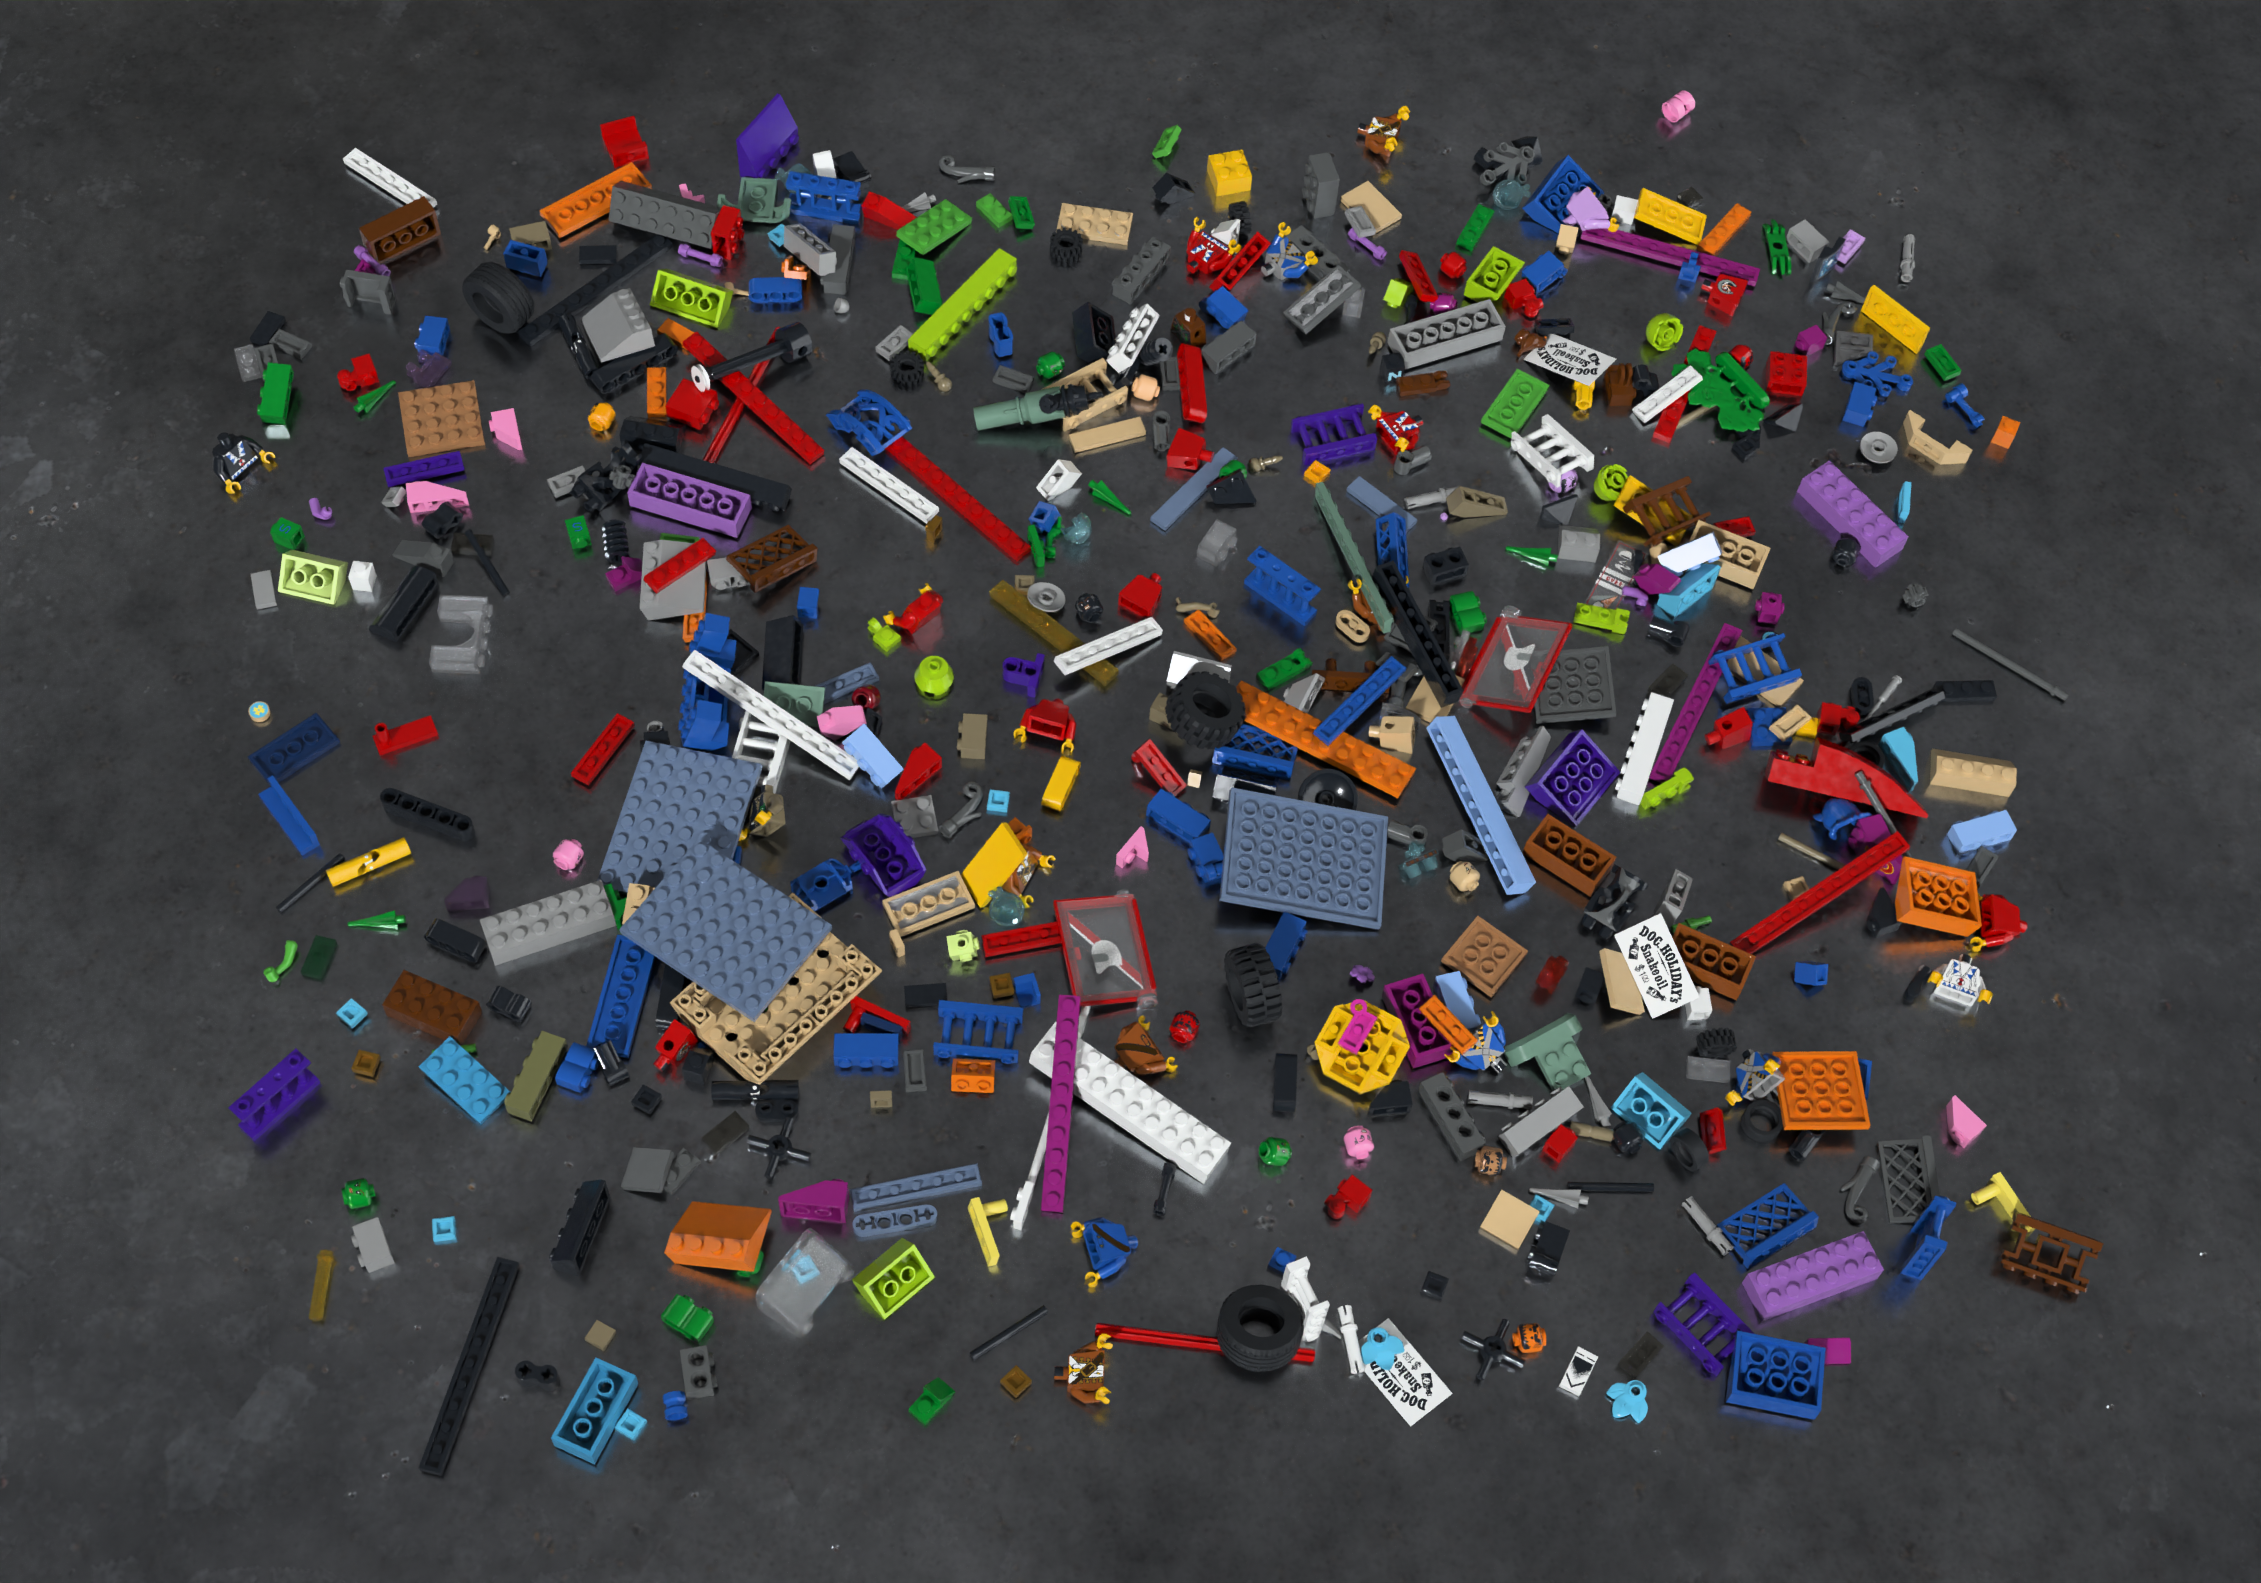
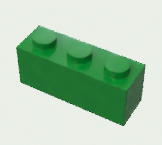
M913 257L906 267V273L914 311L933 315L943 303L934 263L930 260Z
M268 362L267 369L263 371L265 383L260 389L262 402L258 404L257 414L260 415L263 423L286 425L294 375L291 365Z

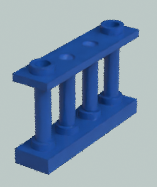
M1261 546L1247 558L1256 568L1244 579L1245 585L1303 626L1317 614V609L1311 606L1309 602L1321 591L1320 587Z
M1773 633L1765 637L1764 640L1729 651L1719 650L1713 653V657L1708 663L1709 665L1719 663L1729 686L1728 692L1723 697L1726 704L1797 682L1802 676L1800 669L1792 670L1788 667L1780 649L1779 643L1785 638L1784 633L1780 635ZM1771 646L1782 671L1780 675L1775 676L1771 673L1761 649ZM1754 652L1764 675L1763 680L1758 682L1756 679L1754 680L1744 654ZM1736 657L1747 682L1745 686L1739 687V685H1736L1726 660Z
M939 1000L938 1015L944 1018L941 1043L934 1042L933 1045L934 1055H938L941 1058L951 1056L995 1060L1005 1064L1018 1063L1019 1050H1013L1015 1025L1023 1023V1008ZM954 1018L965 1020L962 1045L949 1044L952 1019ZM975 1020L986 1022L983 1047L970 1046L973 1021ZM996 1022L1007 1024L1004 1049L992 1048L994 1023Z
M1944 1196L1933 1197L1911 1227L1910 1231L1917 1233L1918 1237L1915 1249L1901 1267V1274L1922 1280L1940 1258L1947 1246V1242L1940 1238L1942 1224L1956 1207V1202L1950 1201L1949 1198Z

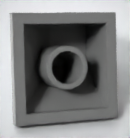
M1316 673L1292 684L1291 688L1288 687L1284 693V702L1308 713L1325 678Z

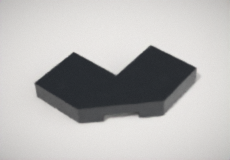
M1760 425L1759 430L1752 431L1748 429L1744 432L1739 431L1744 438L1733 443L1732 448L1743 460L1759 451Z

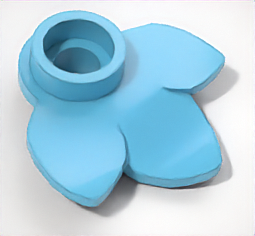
M1380 1327L1373 1328L1368 1333L1367 1342L1361 1348L1362 1361L1365 1365L1375 1361L1380 1368L1390 1370L1394 1364V1354L1403 1353L1404 1346L1398 1337L1389 1335L1385 1329ZM1379 1336L1382 1338V1341L1376 1342L1374 1337Z
M1632 1380L1627 1384L1615 1383L1608 1389L1606 1394L1615 1399L1612 1406L1614 1418L1625 1417L1630 1413L1637 1423H1640L1645 1418L1648 1411V1405L1645 1401L1647 1389L1641 1381ZM1637 1387L1640 1390L1639 1395H1633L1631 1389Z

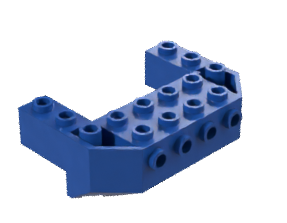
M706 613L704 619L699 621L698 630H695L693 640L690 641L689 652L692 654L694 650L698 651L731 674V668L735 661L736 640L727 639L730 617ZM684 669L683 679H686V684H683L681 696H684V701L680 705V713H683L678 724V730L681 731L680 739L682 745L706 751H713L727 746L729 723L726 722L728 698Z

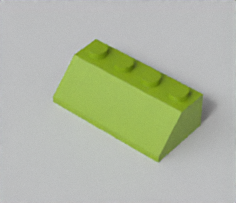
M667 268L659 269L650 306L718 328L729 310L733 290Z

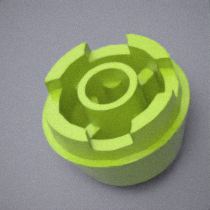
M1618 464L1602 467L1594 481V490L1597 496L1605 501H1616L1628 478L1627 470Z
M929 656L922 660L917 667L914 679L922 692L941 695L953 683L954 672L942 657Z

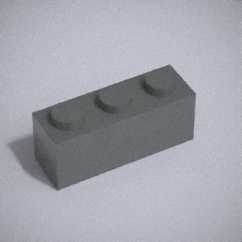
M1243 321L1232 325L1228 331L1218 335L1213 342L1206 344L1202 348V363L1213 373L1217 374L1255 346L1257 333Z

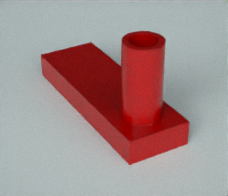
M431 715L390 730H388L385 723H378L375 726L376 735H373V739L381 756L437 736L438 732Z
M1151 739L1146 740L1132 753V761L1135 763L1141 762L1164 791L1171 792L1176 796L1187 786Z
M855 996L850 1001L853 1011L843 1027L846 1033H855L861 1023L860 1018L863 1012L902 1026L903 1034L907 1036L912 1029L909 1020L858 996Z

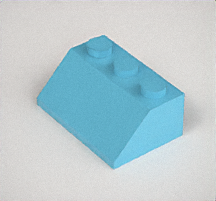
M1700 563L1701 567L1691 571L1689 568L1685 575L1680 578L1681 582L1670 593H1659L1657 605L1672 619H1675L1713 589L1721 569L1719 565Z
M1643 1072L1632 1079L1611 1106V1109L1625 1121L1636 1123L1644 1137L1659 1150L1676 1134L1692 1114Z

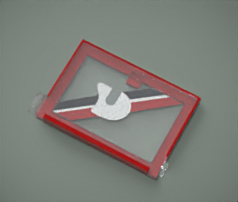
M1504 606L1500 617L1496 618L1462 686L1463 693L1459 699L1461 705L1465 708L1479 705L1531 713L1573 627L1572 624L1569 622L1522 617L1520 610L1516 607Z
M1121 889L1117 891V895L1054 900L1053 906L1072 995L1081 996L1080 1007L1136 1001L1140 1009L1155 1007L1158 1004L1156 983L1134 894H1129L1127 889Z

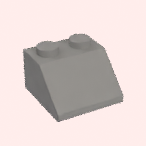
M1559 525L1558 558L1596 563L1600 550V533L1598 529Z

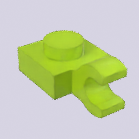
M874 617L868 621L869 631L875 634L873 641L886 652L901 641V636L888 625L882 628Z

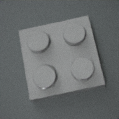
M931 795L891 801L894 821H898L902 825L906 836L910 835L912 838L938 834Z

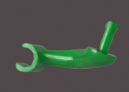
M1058 516L1057 524L1052 527L1045 537V558H1055L1056 547H1052L1053 539L1065 529V526L1061 524V516Z

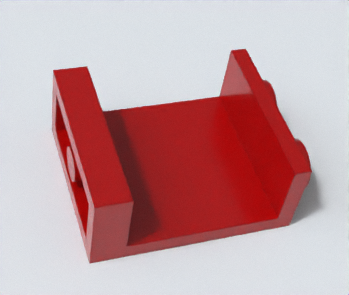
M635 116L600 124L602 139L614 168L631 162L649 159L648 148L637 130Z

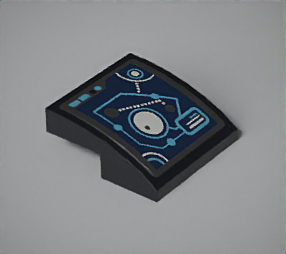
M1839 237L1833 248L1824 247L1812 273L1811 282L1823 278L1833 269L1846 239Z

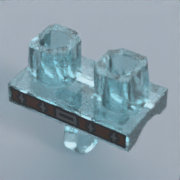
M1414 842L1410 843L1409 851L1404 854L1406 858L1412 856L1413 859L1400 864V870H1405L1409 878L1412 879L1422 874L1418 863L1423 862L1427 872L1437 868L1438 862L1435 857L1439 854L1437 849L1421 855L1420 852L1424 851L1425 847L1423 845L1417 846Z

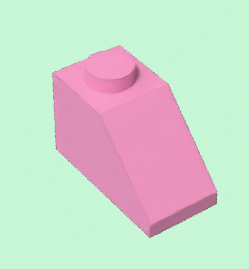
M514 408L491 412L492 420H489L491 432L495 431L498 440L517 450H522Z
M861 705L835 707L817 716L820 733L834 741L856 730L863 724H867Z
M1956 1095L1947 1104L1948 1134L1956 1144L1965 1148L1981 1134L1987 1125Z

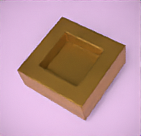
M935 515L932 521L929 520L926 524L927 540L933 543L943 529L942 517Z
M1010 973L989 976L993 998L1014 995Z
M358 1050L351 1069L355 1073L373 1077L381 1057L376 1053Z
M1016 1365L1000 1380V1383L1017 1398L1032 1384V1380Z

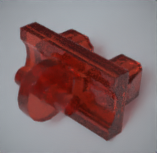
M1561 955L1557 958L1549 957L1536 982L1542 988H1547L1549 993H1554L1568 969L1569 961Z

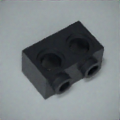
M1459 546L1448 548L1442 552L1428 554L1424 558L1422 567L1430 584L1434 585L1467 575L1469 563Z

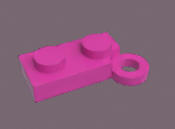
M1362 999L1353 1000L1350 1010L1354 1016L1338 1042L1339 1046L1355 1055L1358 1054L1377 1021L1376 1016L1367 1012V1004ZM1361 1004L1363 1009L1356 1011L1355 1005Z

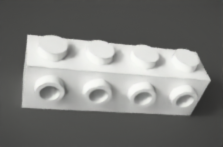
M1147 303L1140 308H1134L1130 312V319L1122 326L1123 331L1116 337L1115 345L1108 351L1109 356L1106 362L1118 373L1132 366L1160 316Z

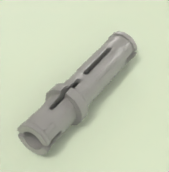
M1907 234L1903 238V259L1900 263L1902 269L1901 280L1903 282H1910L1913 279V269L1915 268L1913 260L1915 236Z
M1459 485L1404 498V501H1407L1405 502V507L1408 510L1437 502L1445 503L1446 498Z
M1474 1090L1468 1091L1469 1104L1508 1107V1109H1513V1107L1532 1109L1533 1096L1516 1095L1514 1092L1503 1094Z
M1692 1196L1687 1198V1202L1684 1201L1682 1206L1706 1233V1238L1715 1244L1722 1255L1728 1254V1250L1731 1251L1734 1246L1722 1234V1229L1716 1227Z

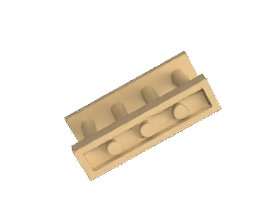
M1104 358L1043 388L1060 386L1061 389V386L1065 385L1066 389L1069 384L1075 386L1085 385V389L1088 393L1097 392V390L1090 382L1100 379L1111 392V394L1103 398L1095 399V402L1089 404V410L1081 411L1075 416L1073 413H1070L1069 418L1067 416L1063 418L1064 431L1074 429L1079 424L1127 400L1128 388L1124 386L1117 390L1106 376L1107 362Z

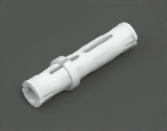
M1345 1305L1346 1315L1343 1306L1338 1308L1342 1324L1340 1331L1344 1334L1351 1374H1357L1356 1364L1358 1365L1359 1373L1365 1371L1356 1333L1358 1327L1357 1324H1354L1352 1306Z

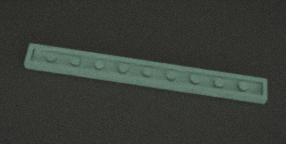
M1323 482L1316 483L1315 498L1356 580H1361V590L1382 632L1388 633L1391 631V624L1394 622L1391 612H1388L1386 601L1384 598H1381L1379 587L1377 584H1374L1371 571L1367 570L1364 557L1360 556L1357 543L1353 542L1351 532L1346 528L1344 518L1339 514L1336 502H1333L1331 499L1330 490L1326 489Z

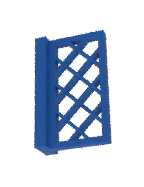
M1242 724L1229 742L1232 746L1231 748L1225 746L1221 748L1215 747L1212 763L1291 780L1298 748L1295 746L1287 748L1283 743L1285 741L1258 727ZM1250 732L1255 737L1248 739L1244 734ZM1240 736L1244 742L1236 744L1233 739ZM1272 737L1275 741L1268 744L1264 738ZM1260 741L1263 746L1256 749L1252 743ZM1279 745L1283 751L1275 753L1272 747ZM1248 746L1251 752L1243 751L1241 748ZM1267 750L1271 756L1261 755L1260 753ZM1287 755L1291 761L1283 760L1279 757Z
M1784 1183L1720 1222L1716 1227L1722 1229V1234L1734 1246L1736 1252L1744 1260V1266L1749 1270L1815 1229L1819 1216L1814 1211L1810 1212ZM1784 1192L1788 1196L1789 1202L1777 1201L1776 1195ZM1762 1204L1772 1205V1213L1759 1211V1206ZM1775 1206L1788 1208L1787 1216L1774 1214ZM1791 1208L1798 1209L1804 1215L1799 1218L1790 1216ZM1746 1214L1755 1215V1224L1743 1222L1742 1217ZM1758 1216L1771 1218L1770 1226L1757 1224ZM1774 1219L1786 1221V1226L1783 1228L1773 1227ZM1728 1225L1739 1226L1738 1234L1729 1233L1725 1227ZM1741 1227L1754 1229L1753 1237L1740 1235ZM1757 1229L1769 1231V1237L1766 1239L1757 1238ZM1740 1240L1752 1242V1247L1744 1251L1739 1242Z

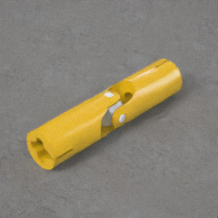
M402 837L326 870L332 886L335 887L366 872L411 854L405 838Z

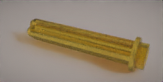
M320 1250L316 1256L318 1265L309 1319L313 1321H320L323 1318L331 1263L335 1259L333 1252L330 1250Z

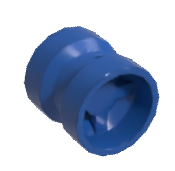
M672 1391L663 1395V1403L666 1405V1410L664 1411L666 1420H680L688 1416L687 1407L684 1406L686 1401L685 1392Z

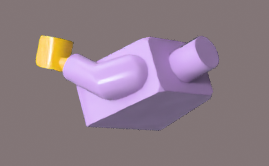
M1587 186L1584 190L1572 194L1566 206L1570 216L1562 220L1564 225L1574 226L1577 224L1581 231L1591 229L1617 231L1619 224H1615L1617 219L1613 217L1610 221L1608 220L1609 217L1606 209L1595 197L1596 192L1592 193L1590 187Z

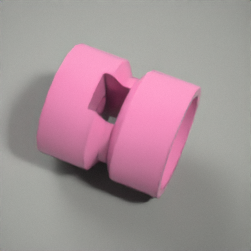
M1685 90L1679 91L1663 103L1662 112L1665 118L1674 123L1695 108L1694 98Z

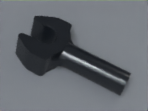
M1634 550V553L1631 555L1634 575L1639 571L1638 569L1643 561L1642 550ZM1634 579V586H1639Z

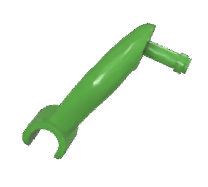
M286 941L285 956L280 965L275 969L272 966L264 969L263 973L269 982L277 981L279 975L291 966L298 947L295 941Z

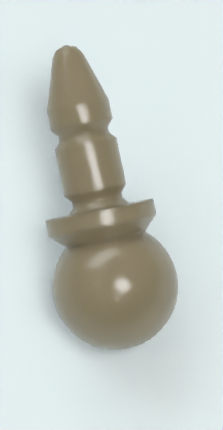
M1375 332L1370 340L1371 346L1369 347L1370 354L1385 344L1386 336L1383 332Z
M926 362L928 370L936 378L934 382L937 383L939 390L942 392L949 391L952 388V381L945 377L944 373L941 374L932 363Z
M1261 456L1259 459L1251 458L1247 463V467L1251 472H1259L1261 469H1266V465L1278 463L1283 457L1272 456L1264 459Z

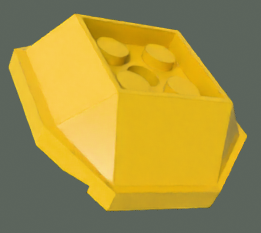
M1365 1001L1367 1012L1377 1017V1021L1363 1043L1368 1047L1367 1051L1358 1052L1355 1055L1338 1045L1340 1038L1354 1016L1350 1010L1351 1003L1337 1005L1333 1008L1315 1040V1047L1323 1074L1359 1094L1389 1085L1410 1048L1401 1019ZM1361 1004L1355 1005L1356 1011L1363 1009Z

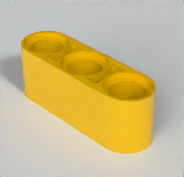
M1063 755L1060 757L1043 794L1041 805L1057 811L1062 810L1079 773L1080 761Z

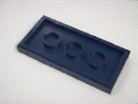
M316 712L249 755L248 759L268 784L267 778L272 775L279 783L338 745L340 740Z

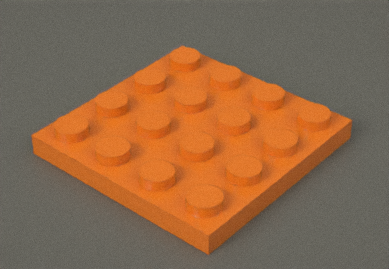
M1857 1051L1772 1053V1055L1780 1058L1781 1064L1778 1069L1785 1077V1080L1777 1086L1784 1130H1869L1870 1120Z

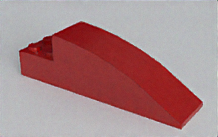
M1816 737L1810 759L1802 754H1796V756L1788 755L1787 751L1776 749V752H1770L1765 770L1766 778L1770 782L1872 805L1864 790L1860 789V783L1855 777L1856 773L1862 771L1867 781L1870 780L1872 783L1870 786L1885 809L1923 818L1928 817L1925 808L1888 772L1856 752L1836 743Z

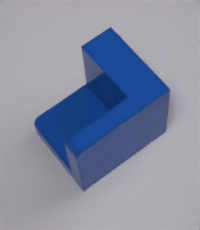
M800 587L797 602L798 617L818 618V588Z
M1799 961L1795 963L1794 981L1796 983L1814 986L1827 984L1828 964L1813 961Z
M1034 973L1015 977L1013 987L1020 1008L1040 1004L1041 994Z

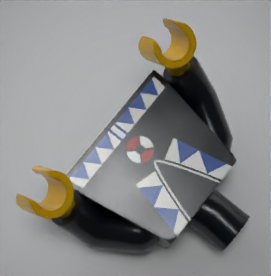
M226 432L218 435L219 444L212 450L214 456L213 471L222 483H226V491L229 494L235 493L232 490V485L236 490L241 489L238 482L231 481L259 458L258 454L261 455V460L264 463H270L266 460L267 454L275 458L272 452L263 451V447L252 438L243 435L236 436L233 433L228 435Z

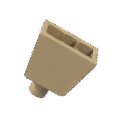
M1384 716L1382 717L1381 726L1370 725L1369 737L1380 738V746L1384 749L1412 754L1415 743L1414 717Z

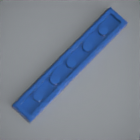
M1391 656L1314 730L1313 734L1329 746L1406 671V667Z

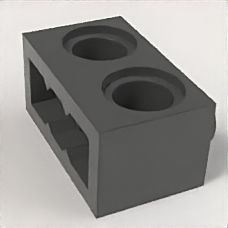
M707 1345L680 1350L687 1400L713 1396V1388L718 1387L716 1373L711 1374L710 1366L715 1365L713 1352H708ZM696 1358L703 1359L700 1365L692 1364ZM700 1379L707 1381L704 1386L698 1387L695 1385Z

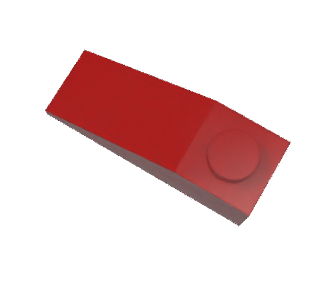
M870 191L861 205L864 217L897 230L917 218L886 197Z
M926 743L912 750L896 787L895 801L905 799L942 768V757Z

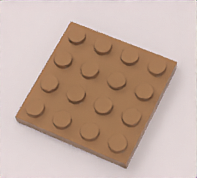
M474 380L398 392L408 457L485 445Z

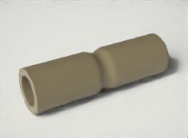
M1574 1121L1570 1122L1569 1128L1575 1132V1135L1612 1141L1613 1129Z

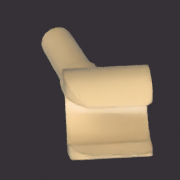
M494 224L488 229V233L491 236L484 246L486 250L489 249L495 239L501 237L499 228Z
M732 282L724 284L725 288L733 290V295L748 296V291L735 289Z

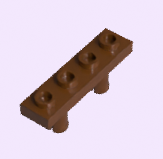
M1329 658L1325 661V670H1312V675L1317 673L1325 678L1320 689L1356 691L1376 671V663L1374 661H1366L1364 673L1337 671V661ZM1390 687L1384 693H1389Z

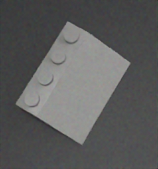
M630 288L621 289L610 294L580 319L601 363L655 346L651 327Z
M670 540L644 542L640 610L648 621L704 612L707 561L657 594L644 581L645 575L694 543Z

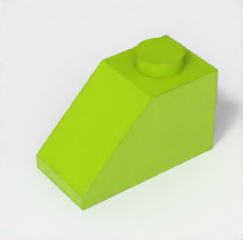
M1391 279L1383 300L1387 301V305L1393 308L1404 306L1407 296L1410 295L1414 287L1412 283L1403 279Z

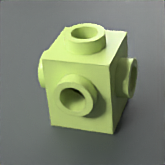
M961 930L957 931L956 935L946 936L949 957L953 961L960 960L961 962L972 960V957L978 956L977 950L980 949L978 937H975L972 932Z

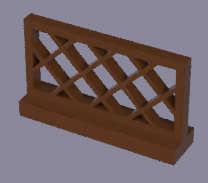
M788 524L727 555L726 560L750 583V589L756 593L816 562L818 548L814 544L809 545ZM788 532L792 539L781 538V535ZM769 541L776 542L777 547L766 546L765 544ZM779 544H790L791 548H780ZM793 545L802 546L803 549L794 550ZM754 549L762 550L761 555L752 554L750 551ZM764 551L776 552L775 557L764 555ZM778 553L789 554L785 558L777 557ZM738 557L746 558V563L737 562L735 559ZM748 560H760V564L748 563ZM762 561L774 562L770 566L762 565ZM747 569L758 570V572L750 575Z

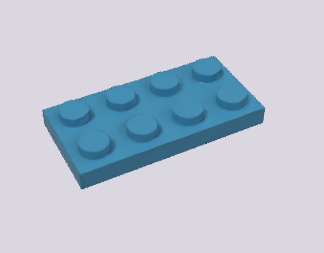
M450 1036L418 1066L422 1072L480 1125L504 1103L506 1095L510 1092Z

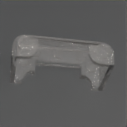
M808 1228L759 1287L756 1293L757 1307L800 1338L804 1333L807 1334L814 1325L812 1322L813 1314L838 1282H848L855 1273L854 1265L812 1228Z

